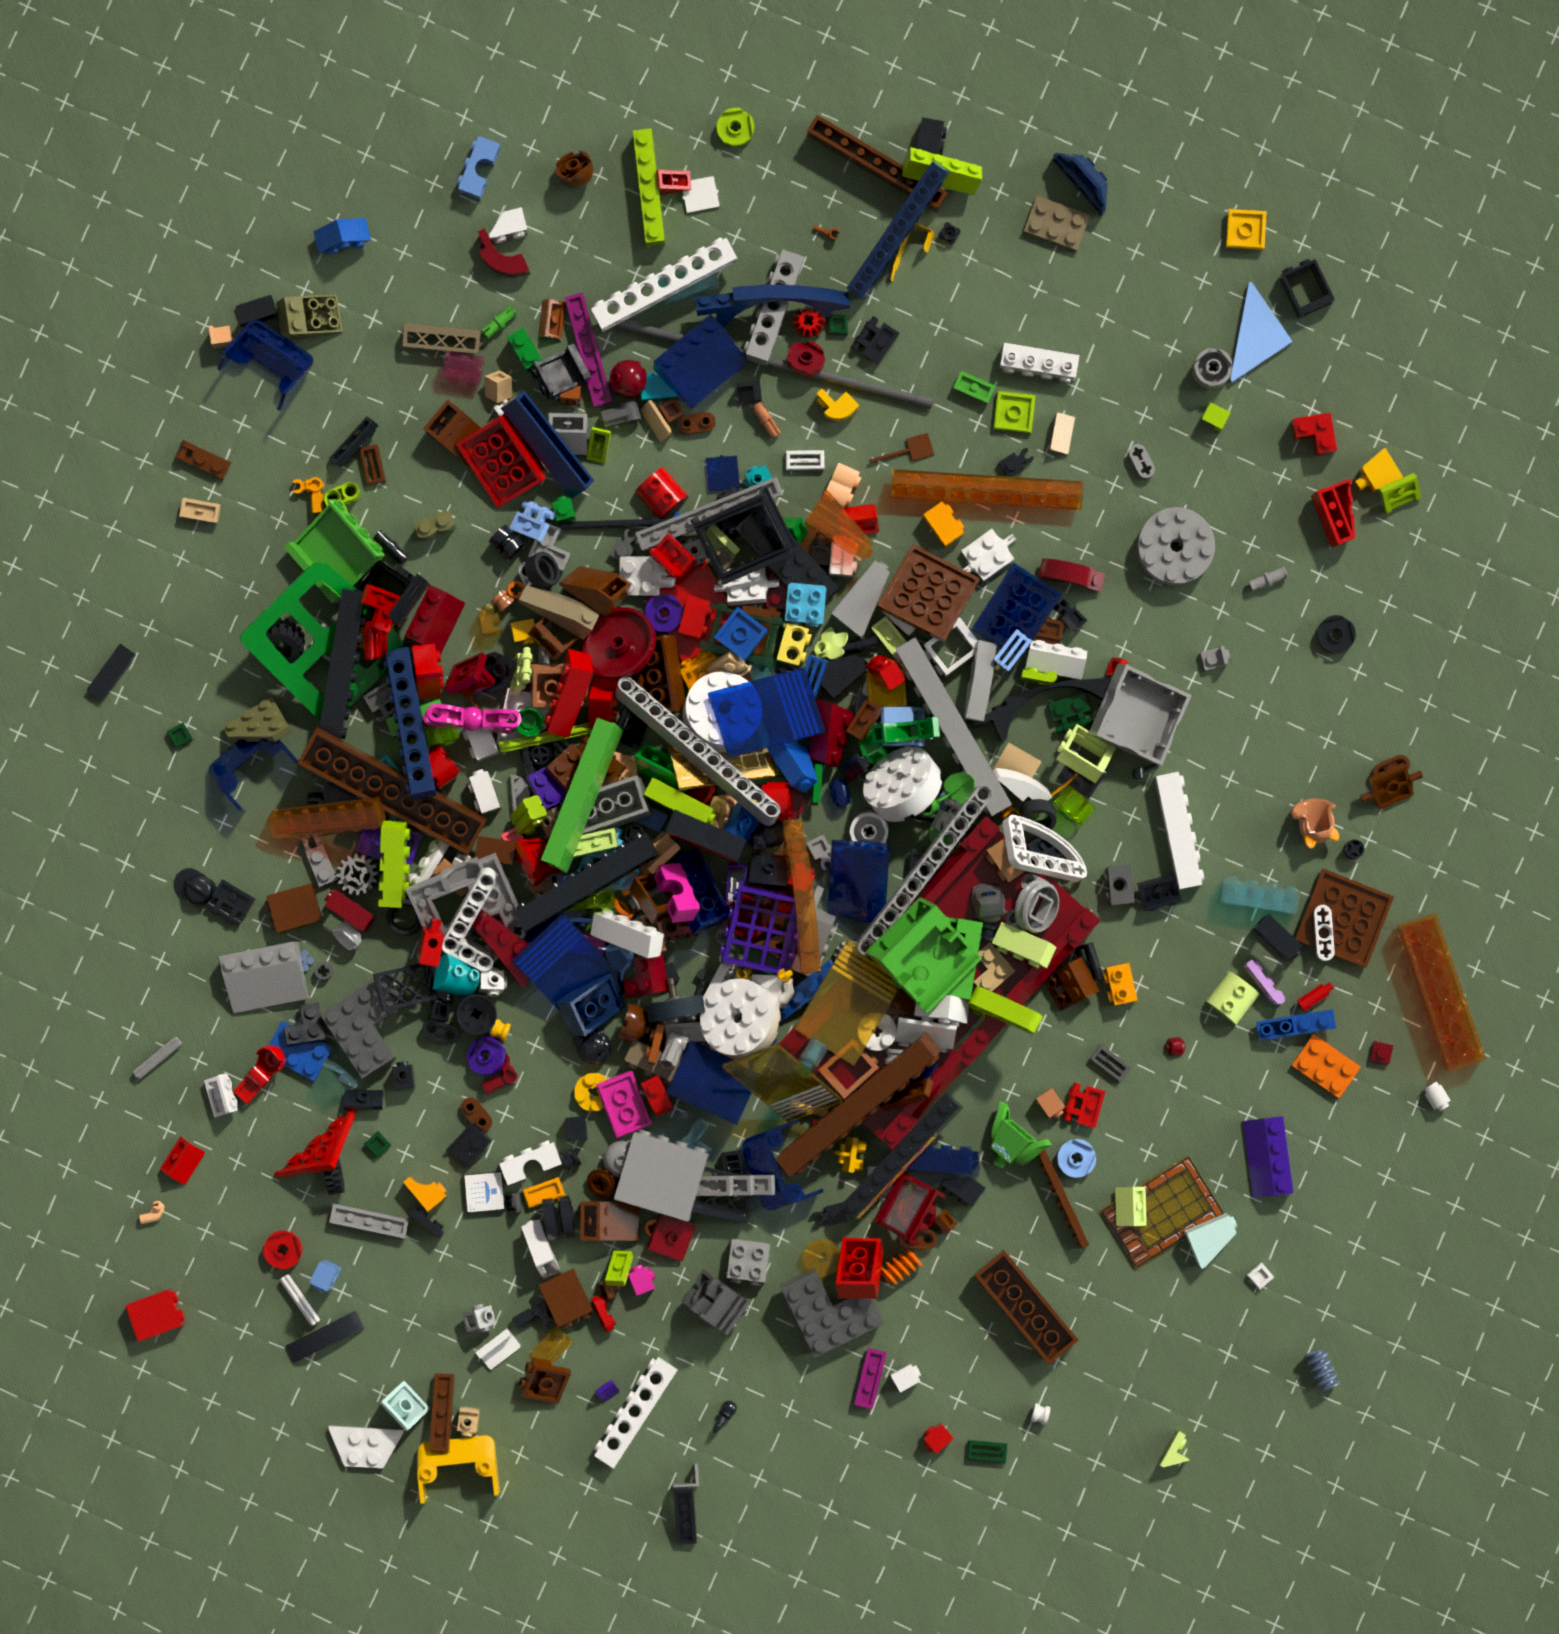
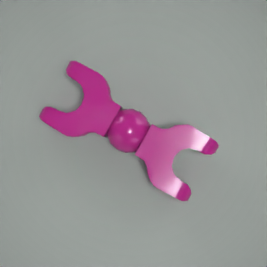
M432 704L423 715L424 724L430 728L449 729L461 728L463 726L466 730L470 731L480 729L506 734L515 731V728L520 725L522 720L520 713L516 710L483 709L481 711L476 707L464 709L446 704Z

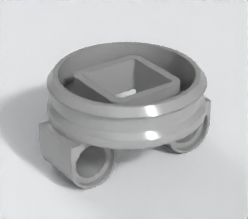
M1027 874L1021 881L1023 890L1018 896L1015 909H1011L1006 915V923L1026 933L1027 931L1039 933L1047 929L1056 918L1059 909V896L1056 888L1048 881L1039 876ZM1038 898H1043L1036 916H1032L1031 914Z

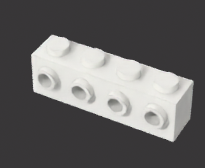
M1004 343L999 368L1003 369V372L1006 373L1019 371L1024 376L1036 374L1041 375L1043 379L1051 380L1054 377L1060 378L1059 381L1071 383V380L1075 381L1079 355Z
M608 909L594 913L590 935L646 958L660 956L664 934L658 932L656 928L643 926L639 921L628 920L627 916L613 914L614 912Z

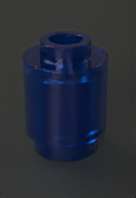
M841 778L830 781L831 785L828 786L836 808L851 804V795L847 782L842 781Z

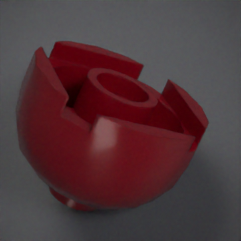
M623 360L613 366L609 377L612 390L619 396L636 398L640 396V391L645 389L647 382L646 370L641 367L639 361Z

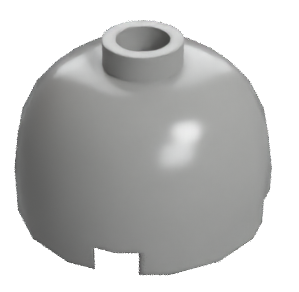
M623 1140L614 1142L604 1152V1167L610 1175H614V1178L620 1179L631 1142Z

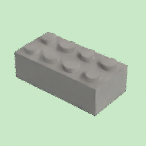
M636 775L601 787L582 835L612 829L613 827H619L652 816L648 798L644 795L645 788L642 779Z

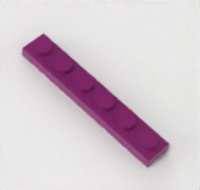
M582 292L567 296L565 300L579 353L591 375L588 387L593 406L595 408L610 404L612 399L584 294Z

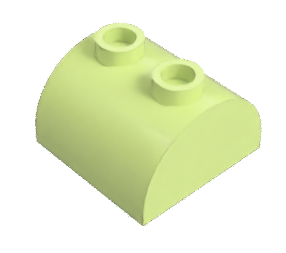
M1229 971L1205 1002L1233 1024L1237 1025L1260 994L1243 979Z

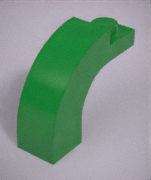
M938 717L909 722L871 725L872 745L915 742L940 737Z

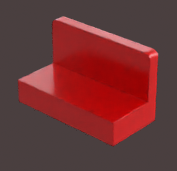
M875 504L837 509L841 536L849 537L879 532Z
M180 1136L160 1167V1170L180 1183L186 1184L204 1156L205 1151Z

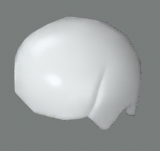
M340 923L332 931L334 937L348 950L357 948L362 941L359 929L351 923Z

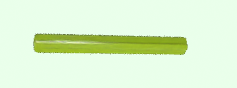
M588 722L574 725L569 738L591 734L592 728H589ZM546 731L534 737L523 736L501 741L498 743L500 752L504 753L568 738L547 733Z

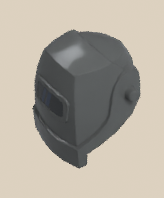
M983 883L972 887L974 919L977 918L979 922L992 925L999 920H1003L1004 915H1007L1004 893L999 883Z

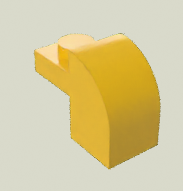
M823 389L816 393L817 403L823 409L827 407L824 416L829 420H846L859 409V404L847 392L836 402Z

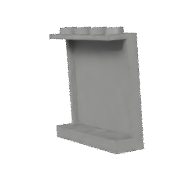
M640 1129L639 1133L634 1132L614 1199L687 1222L690 1221L692 1208L707 1158L710 1154L705 1153L706 1149L701 1147L688 1148V1144L681 1141H676V1144L668 1142L669 1138L658 1135L657 1138L651 1137V1132Z

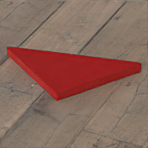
M348 1110L347 1114L342 1118L339 1116L328 1126L329 1129L321 1136L318 1134L307 1144L309 1147L301 1154L299 1152L287 1161L288 1165L282 1170H277L274 1175L280 1179L335 1169L357 1110Z

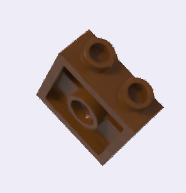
M532 1357L531 1362H527L525 1365L526 1374L525 1377L519 1379L518 1388L521 1389L522 1397L559 1404L571 1371L568 1368L553 1366L550 1360Z

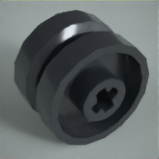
M570 1196L559 1197V1209H556L553 1198L542 1199L548 1241L558 1240L560 1236L559 1227H561L565 1238L575 1237V1216Z

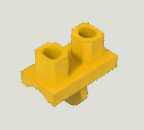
M846 1137L845 1144H840V1151H834V1155H839L838 1163H843L842 1171L854 1173V1171L863 1170L864 1161L856 1159L857 1152H865L866 1142L860 1141L858 1138Z

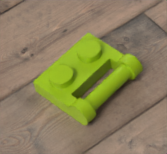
M1415 473L1379 488L1383 503L1382 507L1386 514L1391 513L1393 509L1410 501L1421 499L1419 483Z
M1027 667L1026 670L1023 669L1020 676V681L1041 685L1053 684L1057 679V674L1054 671L1040 673L1037 668Z

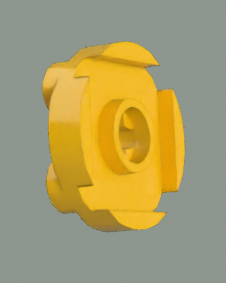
M590 1073L578 1080L575 1085L574 1095L580 1107L587 1111L604 1109L600 1095L591 1098L588 1090L589 1088L593 1089L596 1087L597 1083L607 1080L605 1076L598 1073Z

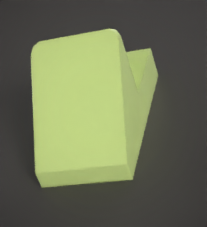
M1178 1430L1176 1431L1159 1462L1160 1466L1167 1467L1190 1460L1177 1452L1186 1443V1439H1184L1185 1434Z

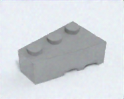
M816 908L791 967L792 970L810 976L821 967L822 962L819 959L821 955L825 956L829 947L826 941L828 937L832 939L836 929L832 927L836 918L835 915Z

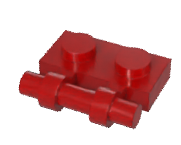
M1073 1082L1072 1089L1068 1093L1070 1095L1068 1104L1064 1108V1120L1071 1121L1072 1115L1075 1114L1078 1115L1076 1123L1096 1128L1105 1091L1086 1086L1085 1093L1079 1092L1081 1084ZM1077 1097L1083 1099L1080 1110L1075 1109Z

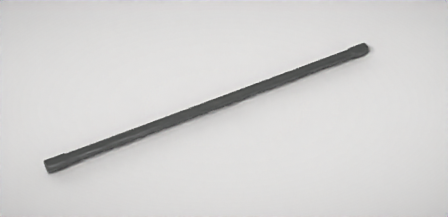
M629 319L618 325V329L637 332L750 361L745 359L746 353L738 348L640 324ZM770 357L767 366L795 373L787 366V361ZM823 370L812 377L913 403L914 405L929 409L932 408L934 400L932 397L913 394Z

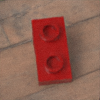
M256 1064L233 1092L246 1104H249L274 1075L268 1074L259 1064Z

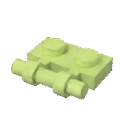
M529 647L523 648V653H517L513 659L518 663L510 683V695L518 696L525 689L526 684L530 682V677L532 676V669L530 668L532 654Z

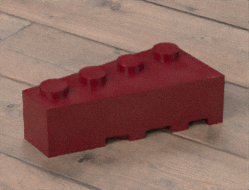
M482 909L480 910L472 924L473 929L512 975L514 980L524 988L530 980L528 975L544 961L546 956L525 974L524 971L542 953H539L527 966L521 969L520 967L538 950L535 949L524 961L517 965L516 963L533 947Z

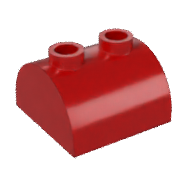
M664 467L650 475L635 490V493L650 511L660 518L667 516L689 497Z

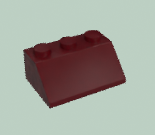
M429 585L405 634L406 639L419 645L435 643L436 651H440L441 655L466 603L441 589Z

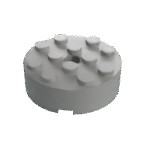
M1181 507L1167 508L1154 514L1143 526L1137 540V556L1143 570L1157 582L1168 586H1182L1198 579L1211 564L1215 552L1214 534L1207 521L1198 513ZM1175 542L1180 545L1181 548L1179 552H1175L1171 549L1170 546L1172 543Z

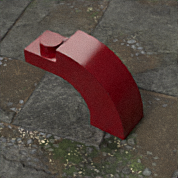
M485 228L478 231L480 236L477 238L481 249L485 247L479 253L490 269L508 277H521L530 274L522 253L515 256L502 255L493 247Z
M1042 558L1038 577L1101 592L1105 573L1072 562Z

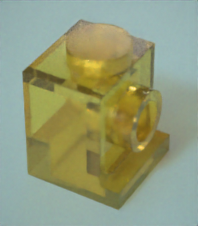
M493 605L482 607V610L478 612L483 635L502 632L501 626H497V624H500L499 612L495 613Z

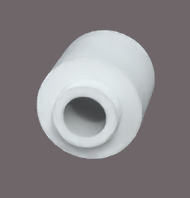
M1438 1082L1424 1089L1426 1092L1424 1095L1434 1110L1438 1108L1440 1112L1449 1106L1447 1102L1451 1100L1442 1085L1439 1086Z

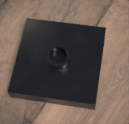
M752 852L748 886L787 890L790 856Z

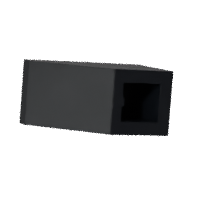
M856 754L838 766V769L847 784L868 773L869 763L865 757H860L859 754Z
M970 1176L943 1180L940 1183L944 1186L942 1188L943 1191L950 1196L953 1193L959 1197L957 1201L965 1207L968 1205L973 1207L986 1189V1187Z

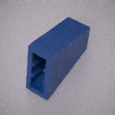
M780 735L767 747V750L791 787L806 793L818 782L806 747Z

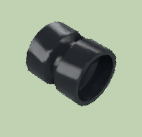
M507 525L502 526L488 541L495 549H500V554L507 561L513 558L525 545L518 536H513V531Z

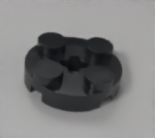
M1340 615L1327 617L1317 630L1319 645L1324 651L1332 654H1340L1347 651L1353 645L1356 638V630L1353 623ZM1334 629L1337 632H1341L1339 640H1335V637L1331 636Z

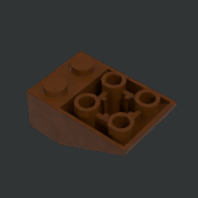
M447 399L423 429L431 438L470 468L455 444L479 429L480 426Z
M583 566L576 568L559 583L561 587L604 617L625 600L632 585L617 573Z
M581 1201L580 1240L639 1241V1207L618 1201Z

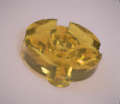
M824 1238L815 1239L806 1246L803 1252V1264L807 1271L815 1268L819 1277H827L838 1270L840 1250L834 1242ZM826 1253L827 1261L819 1263V1259L816 1257L817 1254Z

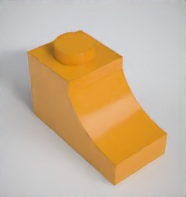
M411 1177L404 1181V1184L428 1212L447 1197L445 1194L447 1190L440 1182L438 1184L433 1182L425 1185L416 1182Z

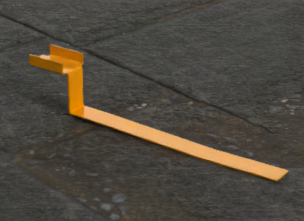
M1075 774L1071 779H1069L1066 783H1064L1060 788H1058L1056 791H1054V792L1051 794V796L1055 795V794H1056L1057 792H1059L1062 788H1064L1068 783H1070L1074 778H1076V777L1078 776V774ZM1010 805L1001 812L1003 814L1002 819L1014 810L1018 814L1019 812Z

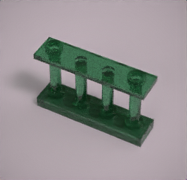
M719 602L716 605H710V608L716 611L709 639L706 642H700L699 649L701 651L720 656L731 651L726 646L717 645V639L714 638L720 629L724 613L731 615L735 611L727 608L728 605ZM747 613L758 623L769 624L771 628L764 653L759 656L755 655V651H753L745 662L775 669L777 661L772 659L773 656L771 655L778 628L786 629L787 625L779 617L772 616L769 619Z

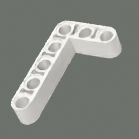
M488 867L481 869L444 933L442 950L445 953L480 971H488L492 968L494 954L490 949L465 936L494 887L496 873ZM488 876L492 880L486 882L482 879V877ZM479 892L482 896L477 898L473 893ZM470 908L473 912L466 913L464 909ZM462 924L464 928L457 929L455 925ZM453 940L455 944L449 945L446 941ZM470 949L472 953L467 954L463 950ZM486 957L490 961L482 962L480 959Z

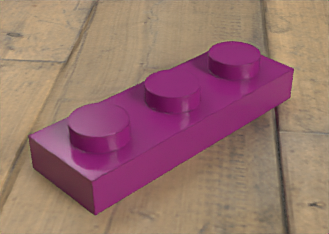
M872 1348L867 1349L854 1405L873 1409L887 1352Z

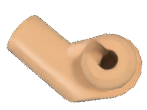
M155 1201L152 1204L153 1207L150 1213L140 1215L141 1224L158 1221L164 1212V1204L160 1201Z

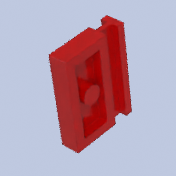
M371 619L370 621H365V659L373 660L374 658L386 656L388 643L387 632L370 627Z

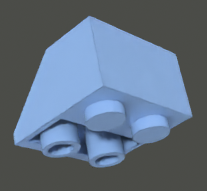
M882 707L884 710L881 713V723H899L925 719V708ZM925 740L881 745L893 747H922L925 746Z

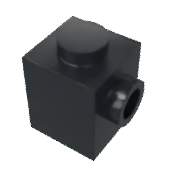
M408 1061L397 1062V1066L392 1067L395 1090L415 1088L413 1064L408 1065Z

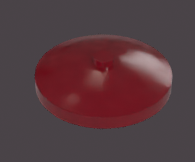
M628 607L615 608L606 617L603 615L598 617L592 631L583 640L582 653L590 654L593 673L607 680H620L623 677H630L636 674L648 663L655 649L656 632L651 621L642 612Z

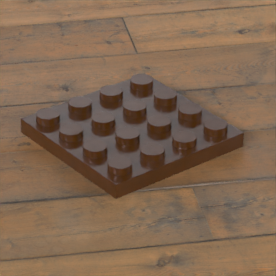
M912 544L877 604V609L945 643L980 582V578Z
M1322 868L1295 939L1300 943L1316 948L1313 911L1317 906L1326 905L1332 912L1334 956L1367 968L1394 896ZM1321 908V911L1317 912V915L1321 916L1322 922H1318V926L1322 924L1329 925L1328 921L1324 922V916L1327 915V912H1324L1323 908ZM1322 927L1319 929L1318 934L1321 938L1325 939L1329 936V930ZM1330 940L1325 942L1319 941V945L1323 944L1324 949L1321 951L1330 954V950L1326 949V944H1330Z

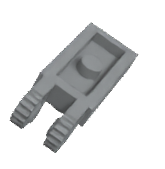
M314 831L312 832V837L317 847L311 849L305 835L301 839L318 885L322 887L338 879L326 849L321 843L317 832Z

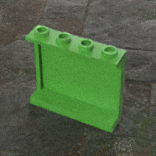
M327 500L329 505L294 542H288L284 548L304 571L313 563H326L355 587L372 570L377 561L381 560L385 555L381 551V546L371 540L368 531L358 525L357 519L345 510V505L340 500ZM321 580L315 583L331 603H340L341 596Z

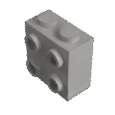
M732 1239L727 1278H731L730 1282L742 1283V1280L750 1281L749 1284L761 1286V1282L765 1283L770 1243Z

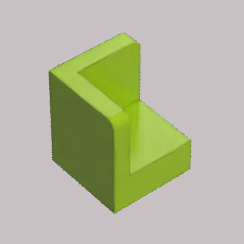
M1210 402L1202 420L1215 426L1214 430L1221 432L1231 412Z

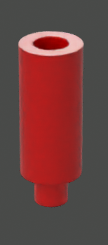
M1330 982L1326 985L1320 984L1296 1000L1302 1011L1305 1012L1329 996V991L1334 989Z

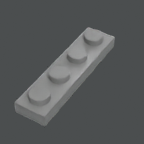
M333 1204L329 1223L406 1238L409 1219Z

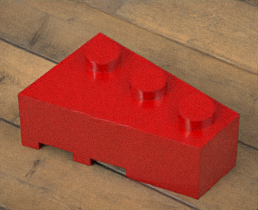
M1351 479L1318 490L1311 495L1331 548L1348 543L1355 538Z

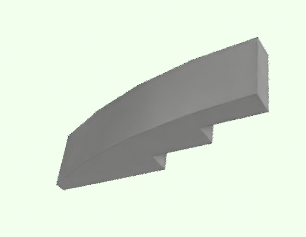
M980 640L976 642L975 659L972 662L971 677L967 684L964 719L984 722L995 663L993 660L996 654L997 644Z
M775 1175L702 1176L696 1196L774 1195Z

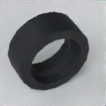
M542 551L526 560L525 573L534 587L546 590L559 582L560 569L550 554ZM539 565L544 569L546 577L540 571Z
M1044 799L1028 801L1019 811L1020 817L1027 819L1035 813L1049 815L1045 819L1035 822L1050 830L1057 823L1054 805Z
M404 899L402 907L408 906L414 910L411 901ZM389 907L386 915L387 923L396 934L402 936L412 935L422 927L416 914L417 919L412 927L408 929L399 928L394 922V914L398 908Z

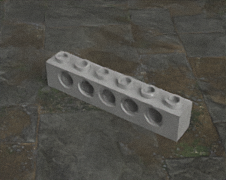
M782 249L781 255L777 254L774 262L776 269L775 272L770 273L768 283H771L770 285H796L804 256ZM786 269L790 272V274L784 276L780 273V271ZM790 301L765 302L762 307H758L755 316L758 318L756 324H752L749 335H752L750 342L746 341L743 350L746 353L745 359L764 366L768 365ZM770 304L777 305L778 309L772 311L768 308V306ZM768 321L772 326L765 328L762 326V323ZM757 339H764L766 343L758 345L755 341Z

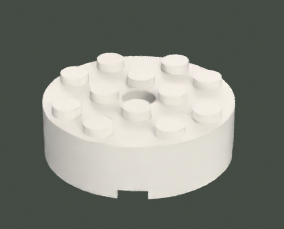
M714 672L700 678L690 689L682 710L683 723L716 752H729L742 747L754 735L762 716V704L755 688L743 677L730 672ZM721 709L726 715L720 714L718 710Z
M910 746L897 749L889 753L886 758L878 761L870 772L867 773L863 787L864 797L883 820L890 822L904 821V817L912 814L916 816L921 813L936 798L942 784L940 780L941 771L925 750Z
M731 979L716 986L704 1001L705 1012L700 1013V1026L703 1036L711 1047L729 1057L740 1059L755 1057L768 1049L778 1034L777 1029L781 1016L776 999L767 989L750 980Z

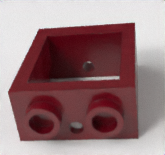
M336 889L334 892L330 891L324 899L326 907L365 933L377 918Z

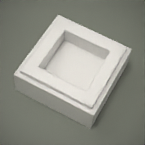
M1262 1263L1247 1274L1259 1290L1274 1278Z

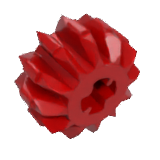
M805 306V312L799 308L798 313L800 315L794 314L793 316L797 320L792 323L793 326L797 327L795 332L799 333L802 331L801 337L803 338L806 333H809V338H812V332L818 336V329H824V326L820 323L825 322V319L819 318L822 313L820 311L815 313L816 309L813 307L809 311V307ZM805 319H812V325H805Z

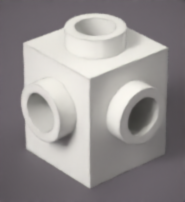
M499 968L480 971L478 993H487V996H499L504 988H507V977H504V971H499Z

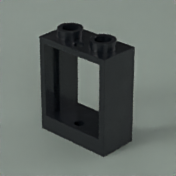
M1306 259L1300 262V266L1294 269L1292 266L1282 271L1283 274L1279 277L1298 319L1335 301L1316 259L1311 261ZM1311 269L1324 297L1300 307L1287 279Z
M1270 914L1264 915L1251 929L1284 961H1292L1302 952L1300 948L1303 945Z

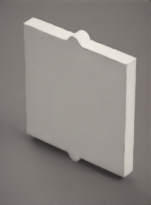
M714 176L691 180L692 190L683 192L684 196H682V199L685 200L687 213L720 207L717 196L719 191L716 189Z

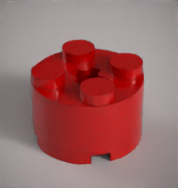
M440 744L429 749L433 778L441 789L457 777L460 770L451 758L447 760L449 755Z
M767 782L762 784V791L780 807L777 820H791L788 814H792L793 793H789V788H792L789 782Z

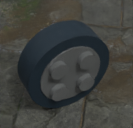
M673 978L666 979L669 999L646 1006L649 1023L657 1022L661 1025L697 1019L696 1015L705 1012L703 995L677 997Z

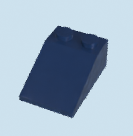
M610 973L569 992L556 1002L570 1034L574 1036H586L625 1007Z

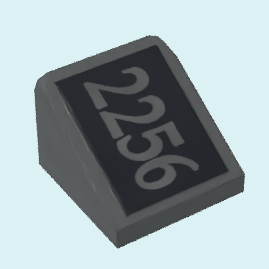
M520 1193L506 1194L507 1213L521 1212Z

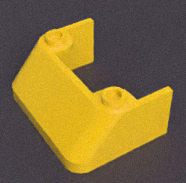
M482 1435L450 1439L449 1452H430V1441L424 1442L418 1447L417 1475L420 1504L427 1501L425 1483H431L436 1479L437 1466L475 1462L476 1471L479 1475L484 1477L492 1476L494 1495H499L500 1487L496 1450L492 1437Z

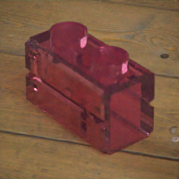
M447 351L444 357L442 377L447 378L451 382L463 380L467 384L476 385L482 380L485 357Z

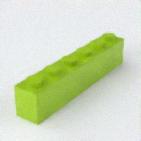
M652 128L633 130L646 247L665 245L657 184Z

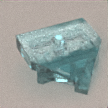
M325 1058L322 1066L340 1073L337 1081L354 1088L357 1087L355 1079L344 1067L331 1059Z

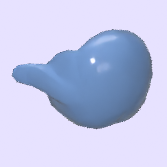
M611 943L604 948L598 947V949L605 951L607 960L620 972V979L623 981L624 975L633 967L635 953Z

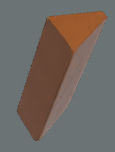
M552 299L542 301L539 338L561 340L565 302Z
M581 386L560 394L562 404L581 406Z

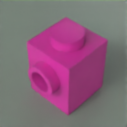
M642 1265L631 1268L632 1272L628 1275L637 1296L655 1288L653 1283L655 1276L652 1269L648 1270L647 1266L642 1267Z

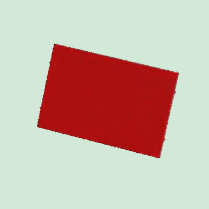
M694 549L691 553L696 554L698 550ZM705 559V563L697 566L692 564L682 577H676L675 586L660 588L659 595L669 594L677 598L683 608V612L688 595L710 601V606L713 607L711 617L706 618L705 625H708L705 637L701 636V640L679 635L680 625L667 633L670 636H675L677 652L682 662L686 659L698 657V654L702 651L721 644L714 636L733 613L724 593H715L714 585L719 584ZM647 595L649 601H650V599H652L653 597H655V596H649V595ZM665 608L659 611L661 618L664 619V617L670 615L667 613L668 609Z

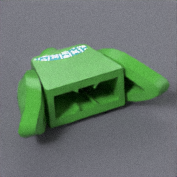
M999 1102L998 1111L991 1128V1140L993 1142L991 1148L998 1154L994 1160L995 1165L1003 1168L1007 1162L1010 1164H1025L1037 1157L1046 1148L1052 1146L1049 1139L1037 1141L1014 1120L1010 1119L1008 1104Z

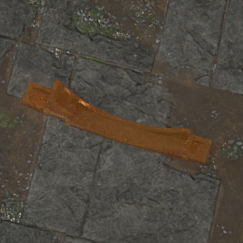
M802 819L783 821L785 842L782 853L788 864L794 892L797 919V956L800 960L801 974L821 972L817 918Z

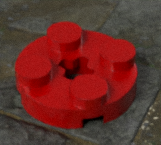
M286 1230L272 1233L263 1247L266 1261L278 1269H288L296 1265L301 1259L303 1252L299 1237L293 1232ZM281 1244H283L284 1247H288L286 1255L278 1253V1249H280Z

